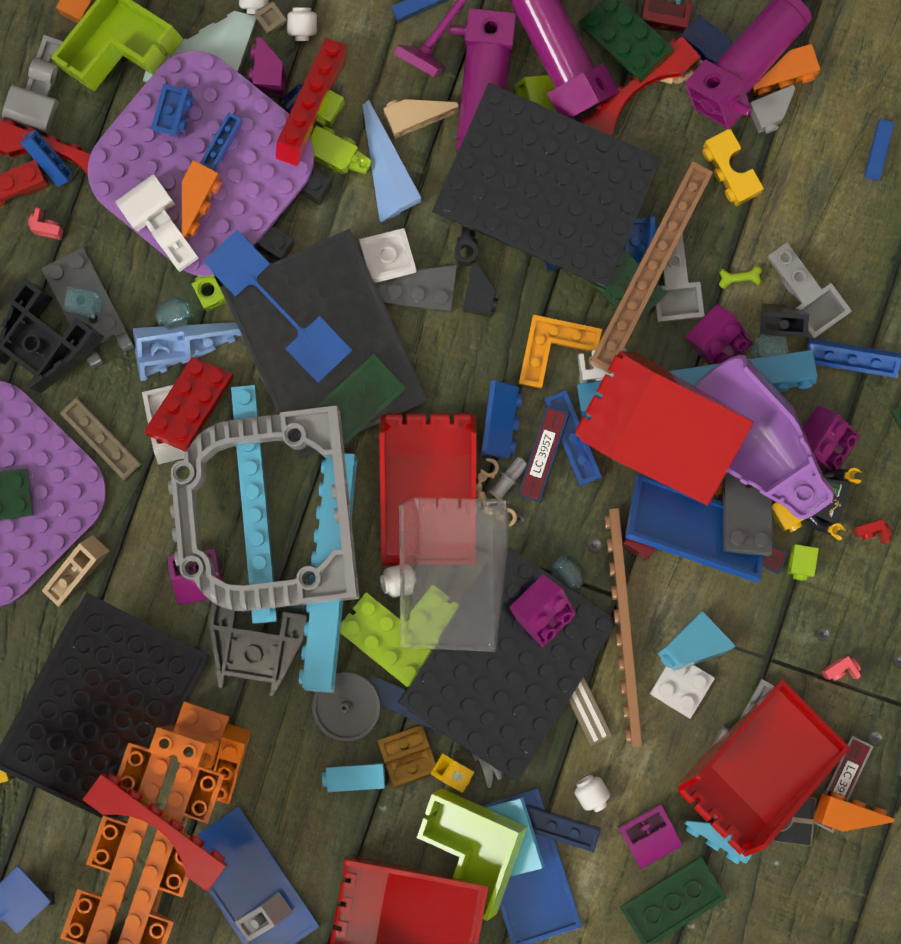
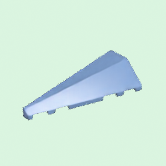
M368 100L362 107L370 160L372 161L371 167L379 221L382 224L400 215L402 211L420 203L421 196Z
M237 323L133 328L134 349L140 380L145 381L148 379V376L159 371L161 373L166 372L168 367L181 362L184 364L189 362L191 357L198 358L216 350V346L225 342H229V344L235 342V338L242 336Z

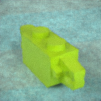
M323 126V128L313 127L310 139L313 145L314 161L340 174L348 173L349 170L362 174L367 173L372 161L359 152L355 141L348 137L342 139L336 136V132L326 126Z

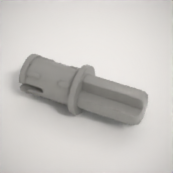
M517 457L506 472L501 473L502 476L489 492L501 501L512 485H516L515 481L527 468V462L521 457Z

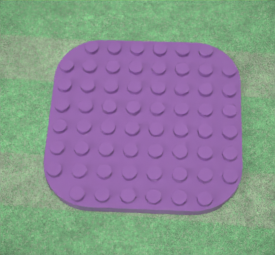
M188 51L166 60L99 139L89 157L88 180L92 192L104 207L170 260L147 225L137 232L128 222L115 201L154 174L176 204L166 212L182 233V180L192 160L198 163L201 162L228 112L241 118L243 124L216 170L221 176V187L217 194L213 193L209 201L211 206L207 214H202L198 222L200 227L196 235H191L189 240L186 239L199 259L187 266L183 271L195 276L205 277L215 275L203 261L236 230L253 247L256 246L308 182L314 166V151L309 137L306 150L298 166L275 159L277 140L288 119L289 113L219 57L203 51ZM163 84L182 89L187 87L191 90L192 96H194L192 108L187 110L185 117L187 119L186 130L184 133L181 132L180 138L151 130Z
M0 381V472L28 469L34 516L0 521V607L9 605L24 596L97 522L106 503V482L101 469L95 461L26 393L18 387Z

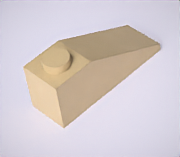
M397 99L386 104L383 111L394 139H397L458 113L459 106L457 102L408 99L399 101Z
M94 535L82 541L43 588L42 592L58 607L61 606L99 566L110 551Z

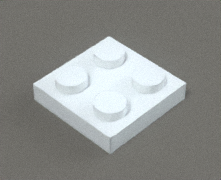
M404 228L359 239L365 264L374 283L416 273L415 263Z
M694 665L676 671L665 666L649 694L691 719L715 678Z

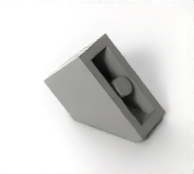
M794 85L750 102V107L752 108L750 115L758 133L763 131L770 133L779 128L778 125L782 122L795 91Z
M277 892L236 920L235 924L249 942L276 926L293 911L282 895Z

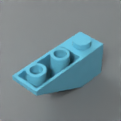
M683 821L687 825V832L696 838L701 834L708 839L707 845L716 851L722 848L728 852L726 857L737 865L740 861L747 864L752 854L747 857L743 854L739 855L728 843L732 836L729 834L724 839L710 825L712 822Z

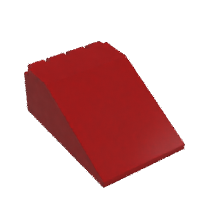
M619 351L608 368V371L614 374L613 377L608 374L604 375L596 390L603 396L602 398L597 395L593 396L585 411L592 417L591 419L586 416L582 417L575 430V435L580 437L581 441L604 455L705 505H709L755 422L638 353Z
M450 413L431 414V421H426V414H407V421H402V414H386V418L381 416L379 432L381 565H476V415H471V413H454V421H450Z
M781 679L698 760L679 782L680 784L677 786L679 789L678 793L689 804L696 800L697 803L693 808L706 821L713 817L714 820L710 825L724 839L730 834L732 837L728 840V843L739 855L743 854L747 857L768 847L850 747Z
M345 856L342 877L351 878V882L341 881L338 901L347 902V905H337L333 924L342 926V930L332 929L330 944H478L488 886L389 862L357 856Z

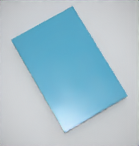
M521 797L485 807L528 826L511 876L545 867L524 798Z

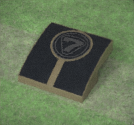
M809 797L773 841L812 846L815 824L813 818L816 812L817 798Z

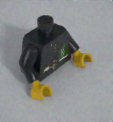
M851 468L849 471L831 469L822 472L823 477L833 487L834 496L828 506L806 519L813 529L828 535L831 534L839 541L843 539L841 536L836 535V533L841 529L847 531L843 525L839 524L851 484L846 481L849 480L856 484L861 483V480L854 479L853 477L857 472L862 473L861 470L857 468Z

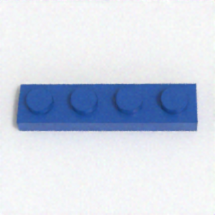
M810 338L806 347V351L813 350L815 365L897 378L901 365V353Z
M565 390L545 398L546 407L551 406L570 413L561 443L579 487L600 479L602 476L589 445L575 435L579 420L567 391Z

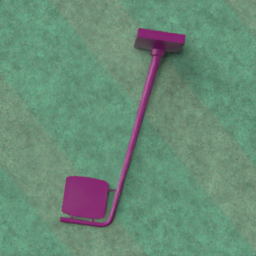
M457 0L427 41L421 44L419 48L410 45H398L393 54L432 77L442 76L446 67L431 55L433 53L432 48L467 0Z

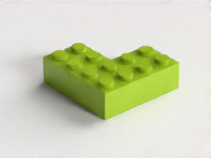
M96 0L52 55L51 59L65 73L95 92L122 56L154 75L158 68L168 60L166 56H172L180 46L183 38L173 26L132 0Z
M433 585L403 622L366 592L353 608L356 613L354 615L349 613L342 621L340 633L408 687L459 605L455 602L450 605L448 603L450 598Z
M441 788L431 795L425 812L428 816L423 818L417 838L460 857L453 878L488 886L483 919L488 921L499 910L528 826Z

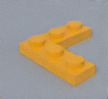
M533 315L519 384L542 389L551 344L592 352L596 350L600 342L602 329Z

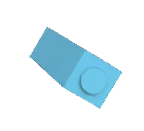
M702 611L658 655L665 666L676 671L722 656L732 650L735 645Z
M384 762L326 767V772L322 773L323 787H327L328 792L383 789L386 787Z

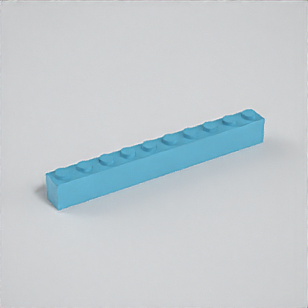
M256 386L231 387L234 420L260 417ZM262 443L239 445L236 448L249 585L275 582ZM277 608L251 610L253 624L279 622Z
M345 453L352 520L358 460L355 454ZM333 458L323 459L321 464L324 482L319 484V496L322 497L321 505L317 506L316 518L319 519V528H315L314 542L317 543L316 552H312L311 564L315 566L314 568H318L332 551L342 550L339 522H335L334 508H338L337 499H333L331 488L335 484ZM315 574L310 575L309 585H312L316 581ZM343 601L306 606L307 613H310L309 622H305L304 636H307V644L302 647L301 657L302 660H305L304 669H300L299 684H302L305 691L334 693Z

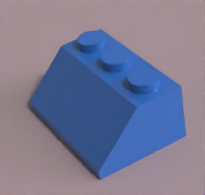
M491 380L481 456L509 459L510 454H515L516 440H512L513 431H518L519 417H515L516 407L521 408L522 394L518 393L519 387Z

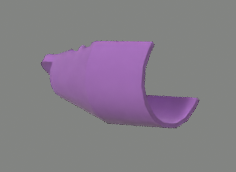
M737 355L727 359L696 383L694 387L755 422L727 473L739 478L743 484H750L759 489V493L783 505L792 515L799 519H807L832 502L834 496L833 487L823 477L794 407L747 356Z

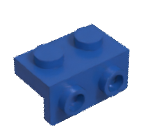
M163 84L151 126L152 131L180 138L181 132L184 133L186 130L187 119L185 117L187 110H191L194 96H192L189 88L184 87L182 89Z
M655 216L636 218L623 248L638 264H640L658 229V224L655 223Z

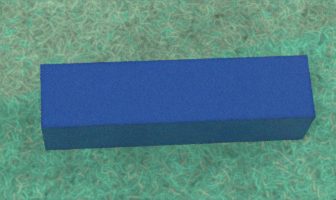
M405 0L391 8L399 24L449 0Z
M229 112L227 113L200 164L216 172L243 124L241 118Z
M883 119L877 122L864 178L876 181L880 179L894 122Z
M36 129L26 134L20 144L57 186L68 182L73 172Z

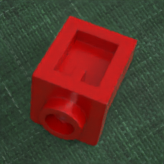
M883 519L852 528L854 538L861 536L862 540L875 537V531H877L881 544L890 542L889 537L892 536L888 523H884Z

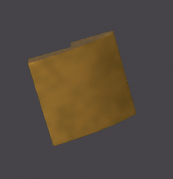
M423 725L377 740L394 789L433 776L431 772L436 762Z

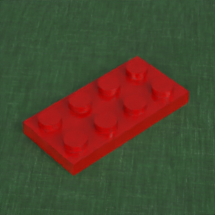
M191 357L145 428V434L186 452L233 381V374Z

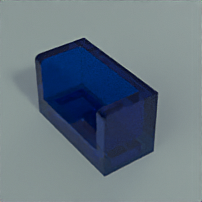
M699 14L681 35L701 56L700 59L702 61L706 59L713 64H716L734 43V41Z

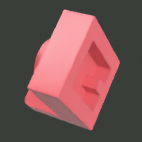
M36 207L34 213H31L28 225L31 227L30 230L34 235L62 240L64 232L55 221L44 220L43 223L44 212L41 208Z
M843 656L820 671L825 679L830 680L833 678L834 681L843 677L846 674L844 671L846 669L853 679L861 677L858 672L861 670L859 664L854 658L850 659L849 656Z

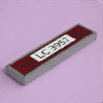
M851 735L847 742L850 749L837 763L824 791V794L829 796L831 792L845 796L844 801L848 802L873 749L872 745ZM815 822L816 825L832 833L835 830L834 828Z

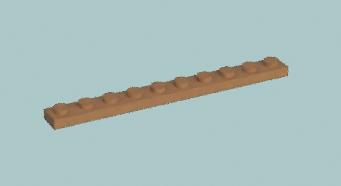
M693 161L690 164L589 362L590 364L611 374L608 368L615 355H618L619 351H623L713 173L712 171Z
M619 508L609 509L608 515H604L605 528L610 529L611 538L607 539L608 553H612L613 562H609L610 576L615 578V586H611L612 600H617V609H614L613 612L615 624L619 623L620 633H616V644L622 650V657H618L619 671H624V681H620L621 694L626 695L627 704L623 705V716L629 722V728L625 729L626 743H631V747L634 748L642 747L620 515Z

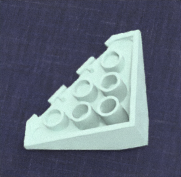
M233 11L227 15V18L216 24L213 22L187 40L186 38L183 39V42L172 56L167 55L166 58L169 59L177 54L188 51H203L219 57L241 74L257 19L253 15ZM145 71L143 82H147L152 74Z

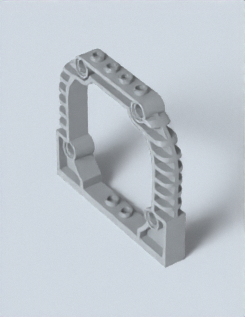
M336 405L280 412L278 415L229 420L212 425L201 432L190 447H188L184 461H178L171 468V480L168 481L169 494L173 495V504L170 505L171 517L175 518L176 528L172 529L174 542H177L178 551L174 554L176 566H179L182 576L195 581L200 591L213 603L234 611H251L360 599L339 407ZM295 431H300V440L292 442L290 439L291 434ZM272 441H284L294 450H301L309 446L321 453L326 459L333 458L335 484L331 488L333 499H337L338 508H334L335 522H339L342 550L332 551L318 568L312 566L301 568L297 573V578L292 580L242 586L230 585L216 578L213 560L201 550L196 492L202 488L206 480V462L219 451L233 446ZM185 468H189V477L187 479L181 480V471ZM198 563V572L191 575L189 573L190 565ZM309 573H314L316 576V581L312 585L305 584V577Z

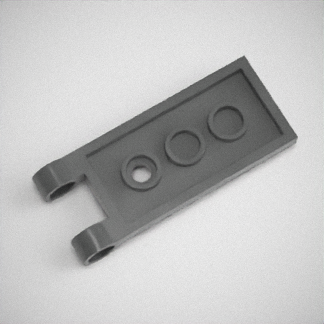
M83 247L41 268L70 325L75 318H78L104 336L100 343L116 336L124 353L135 348ZM92 315L98 317L96 323H90L89 319ZM97 349L87 358L92 369L103 364Z
M727 473L723 479V552L770 556L772 554V499L759 493L760 490L753 486L751 488L745 487L739 478L730 473Z

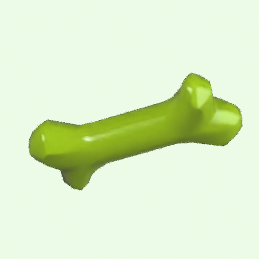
M755 266L751 271L734 274L721 269L720 275L722 280L719 282V286L726 289L732 283L752 281L759 286L762 282L760 278L762 268Z

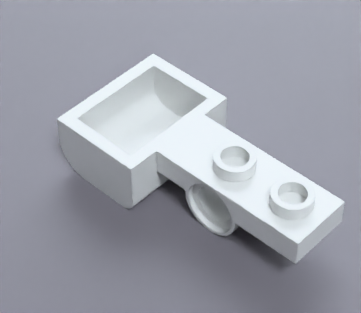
M154 174L115 201L128 222L137 232L147 225L158 244L179 272L199 259L166 212L176 204Z

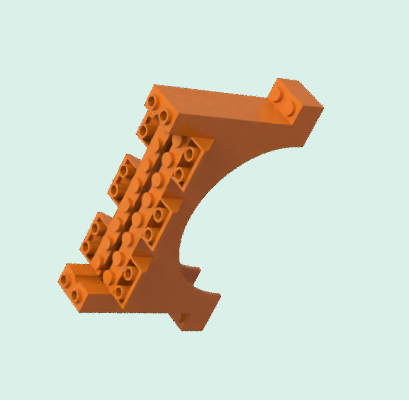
M184 701L177 723L175 725L157 727L150 748L128 743L117 777L123 781L121 786L128 791L132 788L143 796L141 800L150 806L153 803L156 806H161V803L157 802L171 759L175 755L178 758V762H180V766L162 816L169 821L172 818L184 826V829L189 818L208 824L225 775L211 768L216 763L222 736L228 724H230L232 716ZM194 752L191 757L185 755L186 753ZM103 815L86 865L110 873L103 894L77 889L60 937L61 939L76 944H108L121 903L129 898V896L125 895L148 829V823L131 816L126 821ZM158 829L117 944H167L174 921L157 913L163 891L183 897L189 878L186 877L184 866L177 850Z

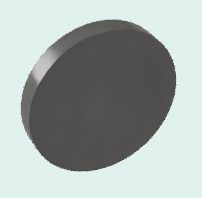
M345 671L336 673L334 693L315 691L313 696L312 712L315 722L327 736L335 740L347 742L363 738L375 728L381 716L382 702L376 686L367 677L356 672Z

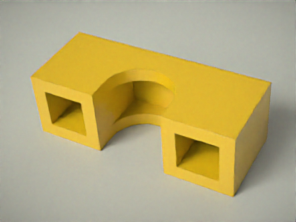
M727 129L705 141L704 149L702 150L703 155L708 162H712L715 168L713 170L714 175L719 182H723L726 188V197L731 203L734 202L737 207L762 193L764 188L753 169L745 173H737L730 167L729 159L739 154L741 150L731 129Z

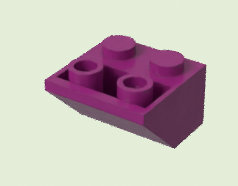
M256 38V45H252L251 59H253L254 68H250L249 82L268 97L284 98L286 73L283 62L262 38Z
M718 304L684 336L693 350L708 365L721 364L729 358L742 355L753 344L735 315Z
M820 406L816 407L803 427L819 466L827 471L839 469L843 465L844 460L860 437L839 414Z
M215 548L203 550L202 552L208 554L214 562L216 578L223 581L218 550ZM175 556L167 557L171 582L178 605L209 600L197 587L195 581L182 576L179 566H176ZM192 563L189 567L191 575L196 574L199 570L198 563Z
M544 574L509 607L516 620L542 647L551 641L576 615L563 589Z
M659 803L617 826L640 869L682 846L673 825Z

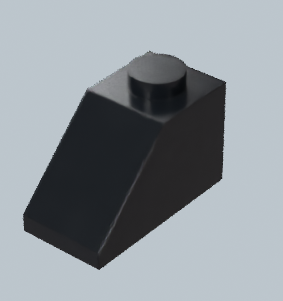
M473 262L463 312L490 317L491 311L496 312L499 298H495V289L478 263Z
M762 303L760 334L808 337V312L788 305Z

